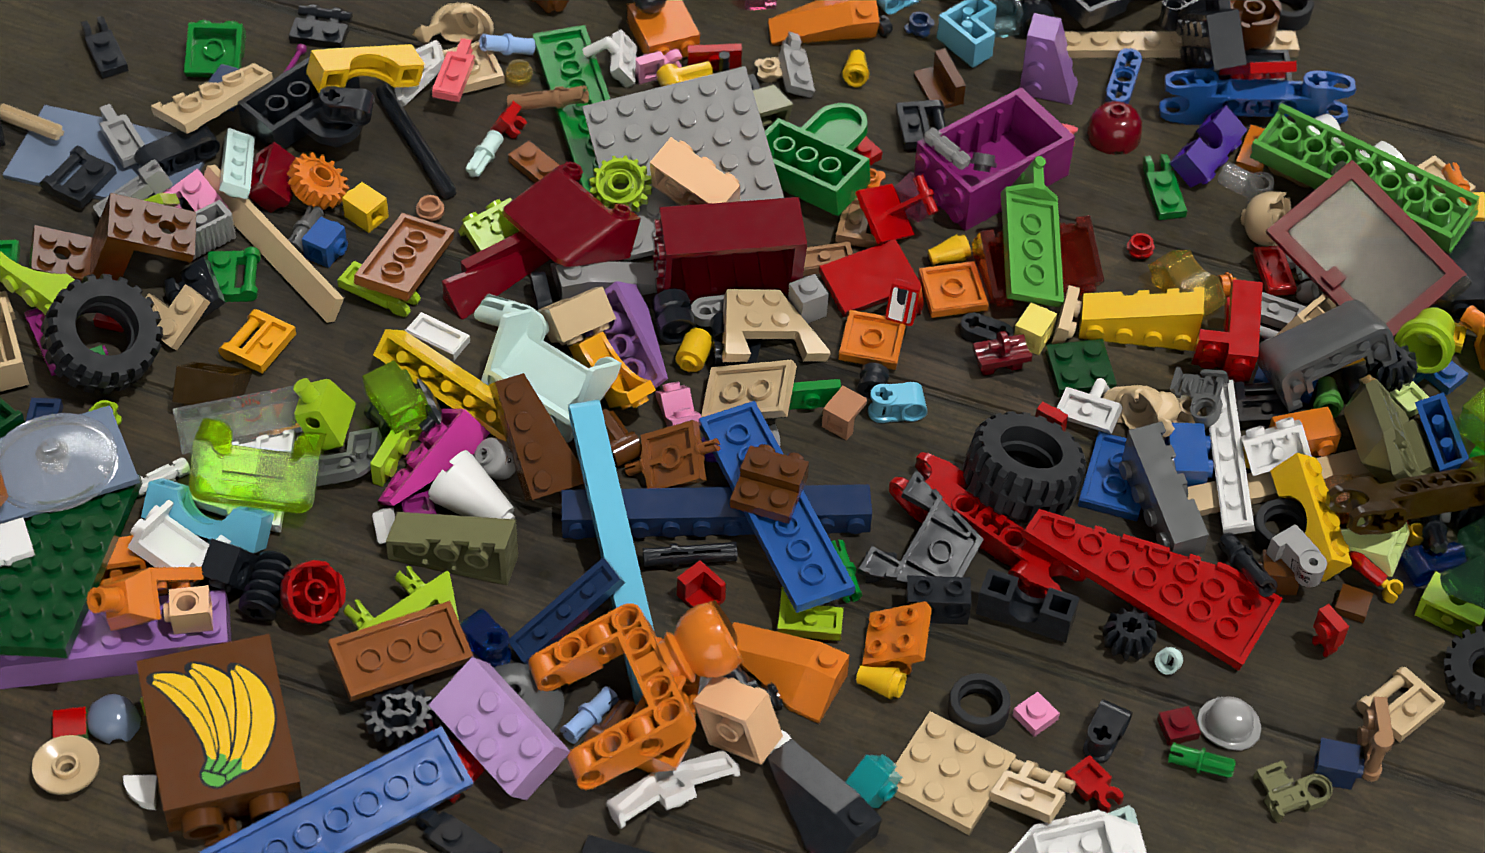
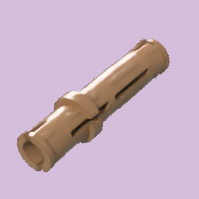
M583 85L572 88L558 86L548 91L510 94L507 97V106L512 101H515L522 107L520 110L555 106L557 108H565L566 105L587 103L589 92L586 90L587 87Z

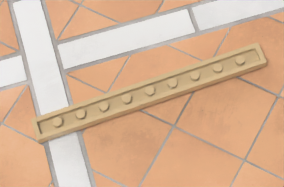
M1177 31L1065 32L1069 58H1117L1118 53L1125 48L1136 49L1141 53L1142 58H1181L1180 47L1183 44L1182 38L1178 35ZM1276 31L1274 42L1271 45L1261 48H1249L1289 50L1290 57H1297L1299 52L1295 31Z

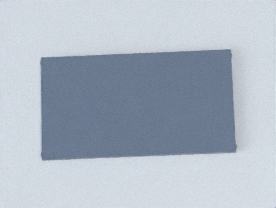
M44 105L38 116L62 125L64 135L60 136L59 140H53L29 131L4 171L3 178L40 186V181L45 176H50L70 156V151L75 146H81L87 153L115 165L117 174L93 197L94 199L103 200L110 193L115 192L140 175L138 171L140 167L137 163L125 168L123 167L101 131L100 123L103 122L102 117ZM132 124L145 145L172 134L171 132ZM206 161L169 176L168 178L173 183L171 187L196 169L201 171ZM78 163L59 184L64 185L82 165ZM183 196L179 198L180 207L183 205L185 201V198Z

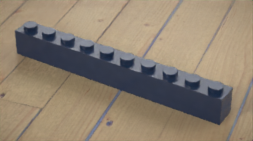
M870 484L804 486L803 491L827 534H859L871 531L872 505ZM731 487L621 489L632 537L665 536L672 538L676 536L755 535L744 512L730 507V498L733 493ZM562 490L563 538H597L586 490Z

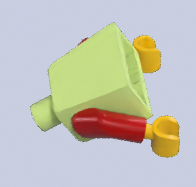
M1361 517L1358 520L1357 526L1365 523L1364 518ZM1407 521L1398 531L1371 535H1359L1352 532L1349 528H1340L1343 538L1349 547L1351 566L1375 586H1382L1384 588L1382 590V597L1386 602L1395 603L1398 595L1404 589L1403 583L1397 579L1389 581L1387 577H1393L1405 544L1414 548L1420 546L1423 541V525L1413 523L1410 526Z

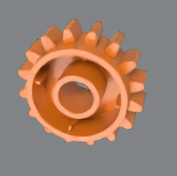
M302 153L299 158L296 157L287 172V175L291 177L288 183L296 197L309 206H318L321 209H326L329 206L335 208L337 204L342 202V197L349 190V186L345 184L348 179L340 175L343 171L341 168L335 169L333 167L334 161L328 163L323 155L320 158H316L314 153H310L309 156Z

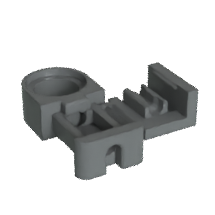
M1176 367L1170 386L1171 393L1176 398H1181L1182 395L1190 396L1192 399L1190 412L1195 423H1204V427L1215 424L1220 417L1223 407L1220 397L1223 384L1229 383L1226 371L1203 369L1200 372L1201 378L1200 375L1183 374L1181 368ZM1211 407L1213 409L1207 416L1197 415L1201 408Z

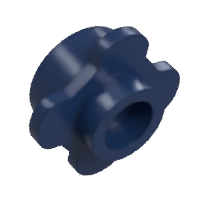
M914 12L909 17V24L905 25V31L916 36L928 37L930 35L929 30L934 26L935 22L925 12Z

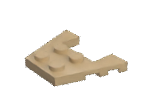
M727 289L723 299V323L725 324L722 343L724 344L723 362H748L751 352L746 339H794L803 361L828 360L831 354L830 350L780 290Z

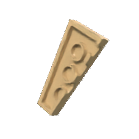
M254 63L222 76V82H207L198 86L199 91L188 96L180 93L173 96V102L163 106L158 102L151 105L153 115L188 134L197 130L211 119L218 117L234 105H238V101L272 81V73Z

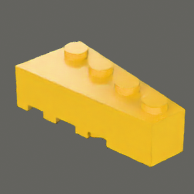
M1194 287V292L1180 293L1179 288L1167 289V293L1150 294L1149 290H1138L1137 293L1124 296L1122 291L1084 293L1080 310L1079 339H1103L1106 342L1193 351L1204 315V287Z

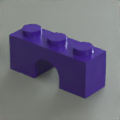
M1227 106L1210 114L1196 130L1204 142L1201 138H1198L1185 145L1169 163L1190 188L1199 183L1205 185L1216 175L1214 170L1226 163L1229 159L1227 154L1234 151L1242 143L1240 138L1247 129Z

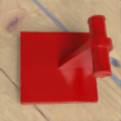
M923 174L912 179L919 194L903 203L900 202L893 184L855 192L859 206L865 214L870 231L877 244L915 235L905 210L917 203L923 202L928 216L939 212L932 197L935 194L932 189H929Z

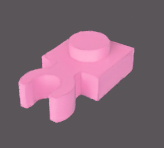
M674 49L664 56L661 51L637 57L636 79L639 84L657 80V71L666 64H675L678 68H682L679 62L682 59L681 53L678 49Z

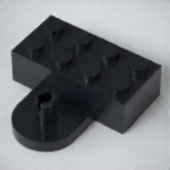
M1204 0L1205 8L1178 13L1179 20H1176V30L1178 35L1181 36L1183 44L1180 47V57L1186 66L1219 70L1247 64L1239 9H1231L1230 0Z
M310 57L237 102L241 126L266 146L275 142L285 149L308 134L312 139L321 144L341 147L342 144L344 145L354 140L361 133L363 126L327 123L322 120L320 110L323 104L319 100L317 89L306 73ZM359 76L349 79L346 82L345 88L360 89Z

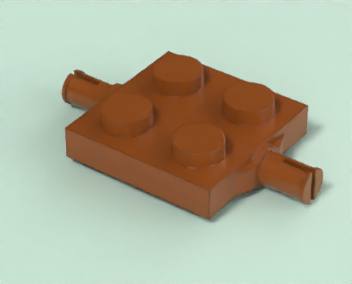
M694 420L640 435L642 445L641 459L625 464L627 469L625 472L628 476L643 473L646 478L647 488H681L706 481L704 455L720 451L721 447L718 446L720 442L717 438L702 442L699 422Z

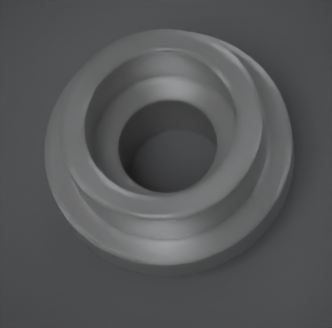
M973 152L972 159H970V164H974L973 170L990 172L991 167L996 168L997 163H994V155Z

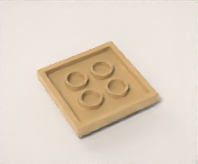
M930 711L896 762L897 767L895 771L903 778L897 784L898 790L894 796L970 835L991 801V790L1004 771H1010L1011 764L1016 759V755Z

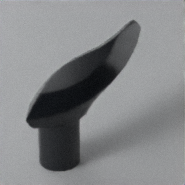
M416 379L424 407L428 412V415L418 425L427 433L436 423H441L442 411L438 401L427 385L421 379Z

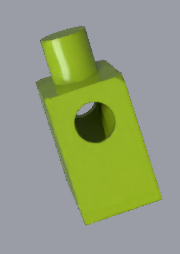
M307 378L299 380L293 388L299 396L294 416L317 452L343 447L356 403L330 379L310 382Z

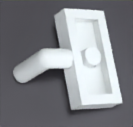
M622 30L613 33L612 38L605 37L583 48V53L587 58L607 49L611 53L610 72L612 76L619 80L626 88L635 84L637 45Z
M1102 378L1094 382L1090 394L1066 387L1057 407L1068 415L1067 421L1108 434H1112L1123 409L1120 403L1103 398L1110 388Z

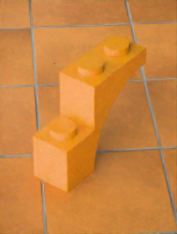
M603 331L592 334L569 346L574 359L587 368L594 367L597 360L603 357H612L622 363L616 380L604 395L610 408L621 406L622 410L631 406L635 408L649 400L647 395L656 391L651 380L639 377L624 364Z

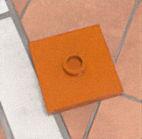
M975 261L919 268L918 276L931 318L988 311V301Z
M849 310L838 360L864 365L879 363L887 369L896 370L906 325L889 321L883 315Z

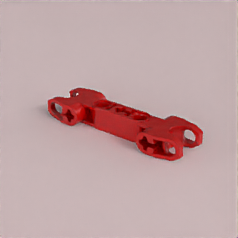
M921 452L916 457L915 467L926 479L925 482L933 490L936 489L943 496L942 500L954 512L957 511L983 538L980 548L1011 568L1007 574L1019 578L1018 587L1024 594L1033 598L1046 597L1049 587L1062 591L1060 586L1053 581V576L1063 575L1074 581L1081 582L1087 578L1021 537L1024 532L1022 527L1003 514L995 513L994 509L990 506L985 507L980 503L978 497H974L973 494L966 491L969 486H967L964 479V472L958 467L929 453ZM894 477L889 483V492L910 516L923 524L928 512L901 497L909 480L902 477Z

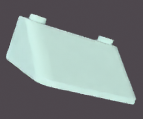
M530 308L504 314L501 318L481 381L489 386L493 382L524 373L566 443L570 442L574 437L569 419L568 404L597 399L600 401L616 380L622 363L612 357H603L597 360L594 367L587 368L544 341L545 335L549 332V324L541 313Z

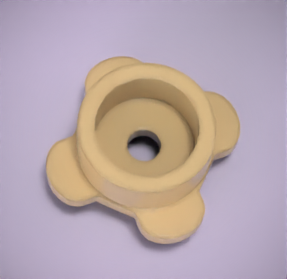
M776 57L763 60L757 59L754 63V66L758 68L757 77L763 82L772 83L783 76L779 66L780 61Z

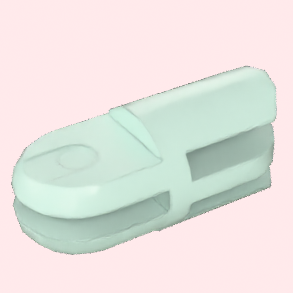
M487 294L475 310L474 317L480 322L499 327L504 314L532 307Z

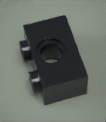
M211 538L202 564L203 577L209 579L207 585L217 588V590H226V593L236 595L237 590L244 592V588L249 582L248 579L257 563L258 556L241 547Z

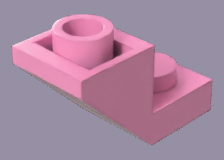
M672 382L662 385L663 390L655 391L656 399L667 427L690 420L699 422V418H702L700 413L694 411L689 387L680 386V382Z

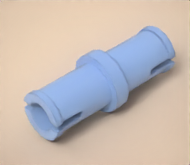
M482 34L479 40V47L481 51L501 52L503 55H511L512 53L532 55L535 51V41L533 38L513 37L512 34H504L503 36Z
M604 687L589 703H583L578 708V713L566 725L561 727L562 735L567 741L575 744L591 727L602 722L601 717L619 701L614 690Z

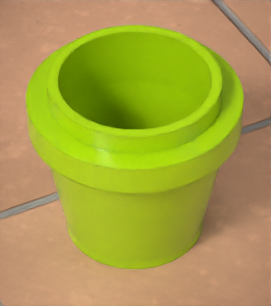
M1424 309L1414 319L1401 326L1394 343L1396 341L1399 347L1408 345L1409 352L1415 353L1418 373L1431 374L1439 372L1449 365L1455 353V341L1453 338L1455 331L1454 320L1442 309Z

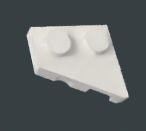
M437 40L415 49L425 64L419 86L394 88L396 97L402 106H405L439 73L444 61L442 47Z

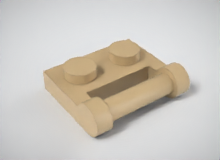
M1406 667L1397 669L1393 673V678L1373 694L1362 697L1356 703L1359 712L1364 715L1365 710L1370 708L1373 697L1388 698L1401 687H1407L1409 690L1389 705L1393 737L1399 743L1442 709L1445 700Z

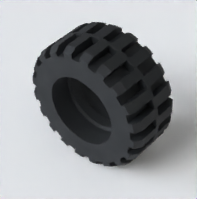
M92 274L84 276L81 282L78 279L70 282L66 289H62L57 294L42 322L41 332L43 336L41 338V347L44 350L48 349L44 357L48 364L54 363L56 365L54 372L59 378L63 375L70 379L67 384L74 388L78 384L84 386V392L93 393L95 389H100L101 394H110L114 388L117 391L128 388L130 383L135 384L143 376L159 353L161 347L159 341L163 337V328L158 326L161 321L159 312H153L152 310L154 302L150 297L144 298L141 295L143 290L139 286L135 285L132 288L127 285L128 280L119 277L116 281L112 280V275L102 274L99 279H96L95 275ZM87 313H100L113 318L120 324L126 334L127 349L121 354L111 356L101 355L90 350L83 344L77 334L75 326L77 318Z
M1015 411L1006 412L1004 415L998 413L985 419L976 428L963 463V476L970 492L974 497H979L980 503L985 507L990 506L999 515L1005 514L1010 516L1009 519L1016 521L1024 519L1030 523L1039 509L1063 515L1072 506L1086 471V459L1080 444L1074 442V437L1068 431L1064 432L1062 426L1055 422L1052 424L1046 421L1047 418L1042 416L1034 417L1031 416V413L1026 412L1016 414Z

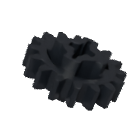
M412 684L407 689H402V686L399 685L395 687V690H384L383 695L378 693L372 694L373 702H366L364 720L367 726V733L374 734L376 742L385 739L386 746L388 747L394 741L398 742L399 747H402L405 741L409 740L412 742L418 735L423 736L427 734V729L434 728L436 713L429 706L433 699L431 696H425L423 688L414 692V685Z

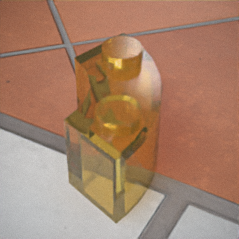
M1172 250L1148 265L1152 274L1151 280L1153 284L1161 289L1163 293H1167V289L1179 288L1180 293L1194 292V287H1204L1203 318L1226 303V296L1219 277L1211 275L1202 269L1190 250Z

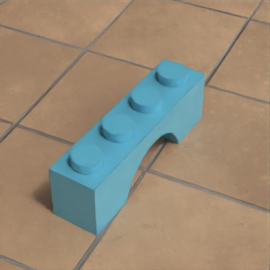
M164 478L149 481L141 514L142 518L146 519L148 513L155 505L161 507L166 501L170 500L174 505L169 512V517L196 536L208 538L207 542L209 544L211 538L217 539L220 535H223L231 541L230 544L241 547L252 554L266 549L274 513L246 504L234 508L224 520L211 519L196 507L191 495L190 486Z

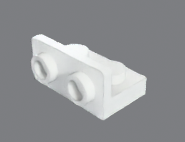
M1293 417L1281 419L1275 422L1276 426L1268 429H1264V426L1254 427L1246 431L1247 435L1241 436L1253 476L1269 472L1295 453L1312 457L1300 420L1294 421Z

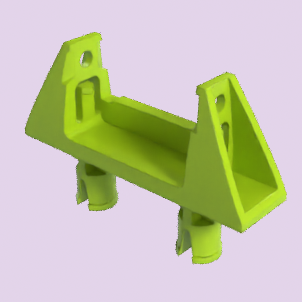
M406 566V576L401 571L395 576L396 582L409 594L408 597L376 618H373L358 599L355 600V610L350 605H347L343 611L344 615L352 621L358 630L447 601H451L458 618L449 571H445L425 584L411 566Z

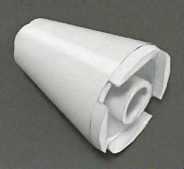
M467 450L460 452L450 461L453 466L446 472L442 469L428 492L429 498L434 503L461 516L515 519L512 504L476 458Z

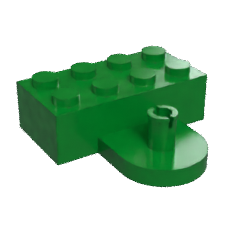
M835 103L821 108L801 128L780 118L765 130V135L782 191L839 216L857 198L855 192L865 189L871 183L869 158L853 151L863 141L868 132V121L865 112L852 104Z

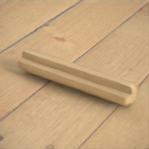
M7 104L0 105V120L53 140H59L60 136L64 135L62 125Z

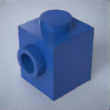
M320 217L302 238L304 257L329 268L347 250L348 241L345 227L336 221Z

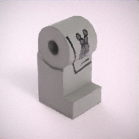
M1296 524L1271 538L1266 554L1274 562L1281 558L1294 572L1295 579L1302 586L1315 587L1321 582L1327 567V560Z

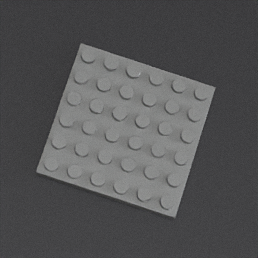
M745 66L582 106L599 169L602 166L601 161L612 160V156L623 158L624 155H627L628 159L632 161L638 159L640 167H647L646 175H651L650 161L669 138L672 137L678 142L684 141L699 157L709 158L722 173L728 172L736 177L740 184L741 201L784 198ZM619 183L614 188L622 190L628 185ZM652 184L649 185L652 187V195H646L648 197V204H642L639 213L634 211L641 218L631 257L623 259L625 262L654 254V219H659V207L681 206L653 187Z

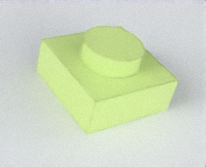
M1413 381L1410 386L1403 385L1400 391L1395 389L1390 392V397L1406 412L1409 418L1418 414L1415 402L1429 398Z

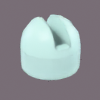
M1173 647L1164 648L1155 656V665L1163 674H1173L1183 664L1181 652ZM1173 657V658H1174L1173 664H1172V666H1170V665H1168V663L1170 662L1171 658Z

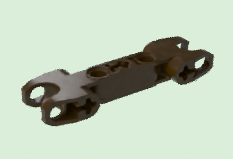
M1485 455L1467 459L1460 469L1408 477L1388 483L1379 484L1370 476L1353 478L1337 484L1327 491L1325 505L1334 512L1349 513L1347 527L1359 535L1391 533L1400 530L1408 519L1485 505ZM1344 492L1349 493L1350 497L1348 500L1335 503L1336 498ZM1361 517L1364 518L1365 523L1357 526L1358 520Z

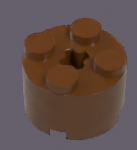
M1230 0L1231 9H1239L1245 51L1249 48H1261L1271 45L1274 42L1280 19L1281 4L1279 0Z

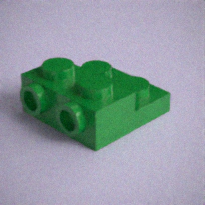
M199 20L197 23L188 22L184 68L186 77H212L221 63L241 69L246 41V31L243 24L235 21H225L224 23H212L207 20Z

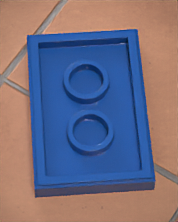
M1099 431L1078 506L1138 521L1141 506L1134 501L1131 487L1128 481L1121 477L1119 471V463L1122 461L1127 438Z

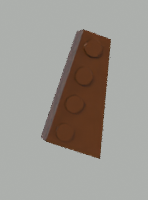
M522 373L489 384L504 435L513 456L525 500H534L584 484L579 462L525 374Z

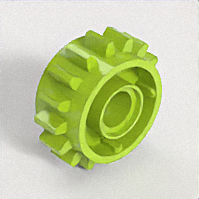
M624 155L623 158L612 156V160L601 161L602 166L600 169L594 168L595 177L590 178V186L593 187L590 189V193L608 209L614 208L615 204H625L631 208L632 212L636 211L639 213L640 206L648 204V197L646 195H652V187L649 186L652 184L651 175H646L647 167H640L638 159L632 161L628 159L627 155ZM619 183L628 185L622 190L614 188Z

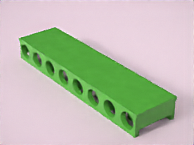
M1283 103L1279 105L1278 112L1259 138L1254 139L1252 142L1250 158L1314 189H1317L1353 160L1443 251L1451 254L1479 213L1478 204L1480 196ZM1284 114L1293 117L1296 123L1289 121ZM1308 126L1315 127L1319 130L1320 134L1314 133ZM1333 137L1342 140L1345 146H1342L1335 142ZM1357 149H1361L1367 152L1370 158H1367L1360 154ZM1382 161L1391 163L1395 170L1388 168ZM1408 173L1416 175L1421 182L1412 179ZM1352 180L1331 196L1401 230ZM1433 185L1443 188L1446 194L1437 191ZM1458 197L1467 199L1471 206L1464 204Z

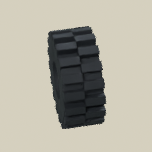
M1482 626L1475 627V633L1471 634L1469 629L1462 632V639L1456 636L1452 640V648L1447 647L1445 652L1446 658H1444L1445 682L1448 683V690L1451 695L1456 694L1457 702L1462 705L1466 701L1468 709L1475 710L1476 705L1481 706V711L1485 712V678L1477 676L1472 669L1476 660L1485 658V632H1483Z

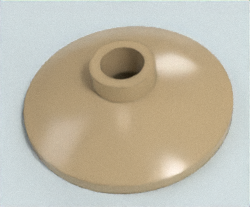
M64 735L46 742L35 754L32 762L33 777L36 783L47 792L53 794L77 792L89 785L97 775L100 766L99 754L96 747L89 740L81 736ZM67 768H72V770L68 772H63Z

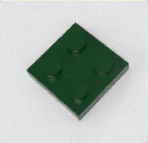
M1103 339L1046 345L1045 354L1058 397H1062L1066 387L1090 394L1094 382L1099 378L1104 379L1110 389L1117 386Z

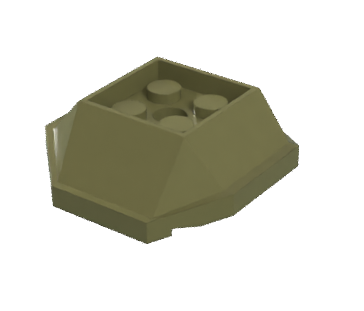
M1369 374L1359 379L1360 386L1343 411L1361 463L1381 483L1440 472L1426 432L1414 419H1409L1406 412L1390 397L1389 392L1375 377L1373 378Z

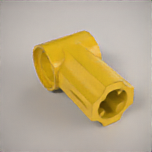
M709 61L678 68L675 64H666L659 68L656 78L660 86L663 87L711 75L713 71Z

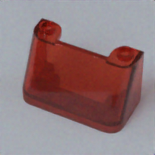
M1087 215L1076 217V224L1065 225V222L1059 223L1064 293L1067 292L1069 285L1080 288V295L1094 293L1097 291L1096 287L1104 282L1091 216ZM994 230L979 232L972 241L971 247L990 303L997 304L998 308L1011 306L1014 304V301L1019 300L1006 298L1003 232H999L996 237Z

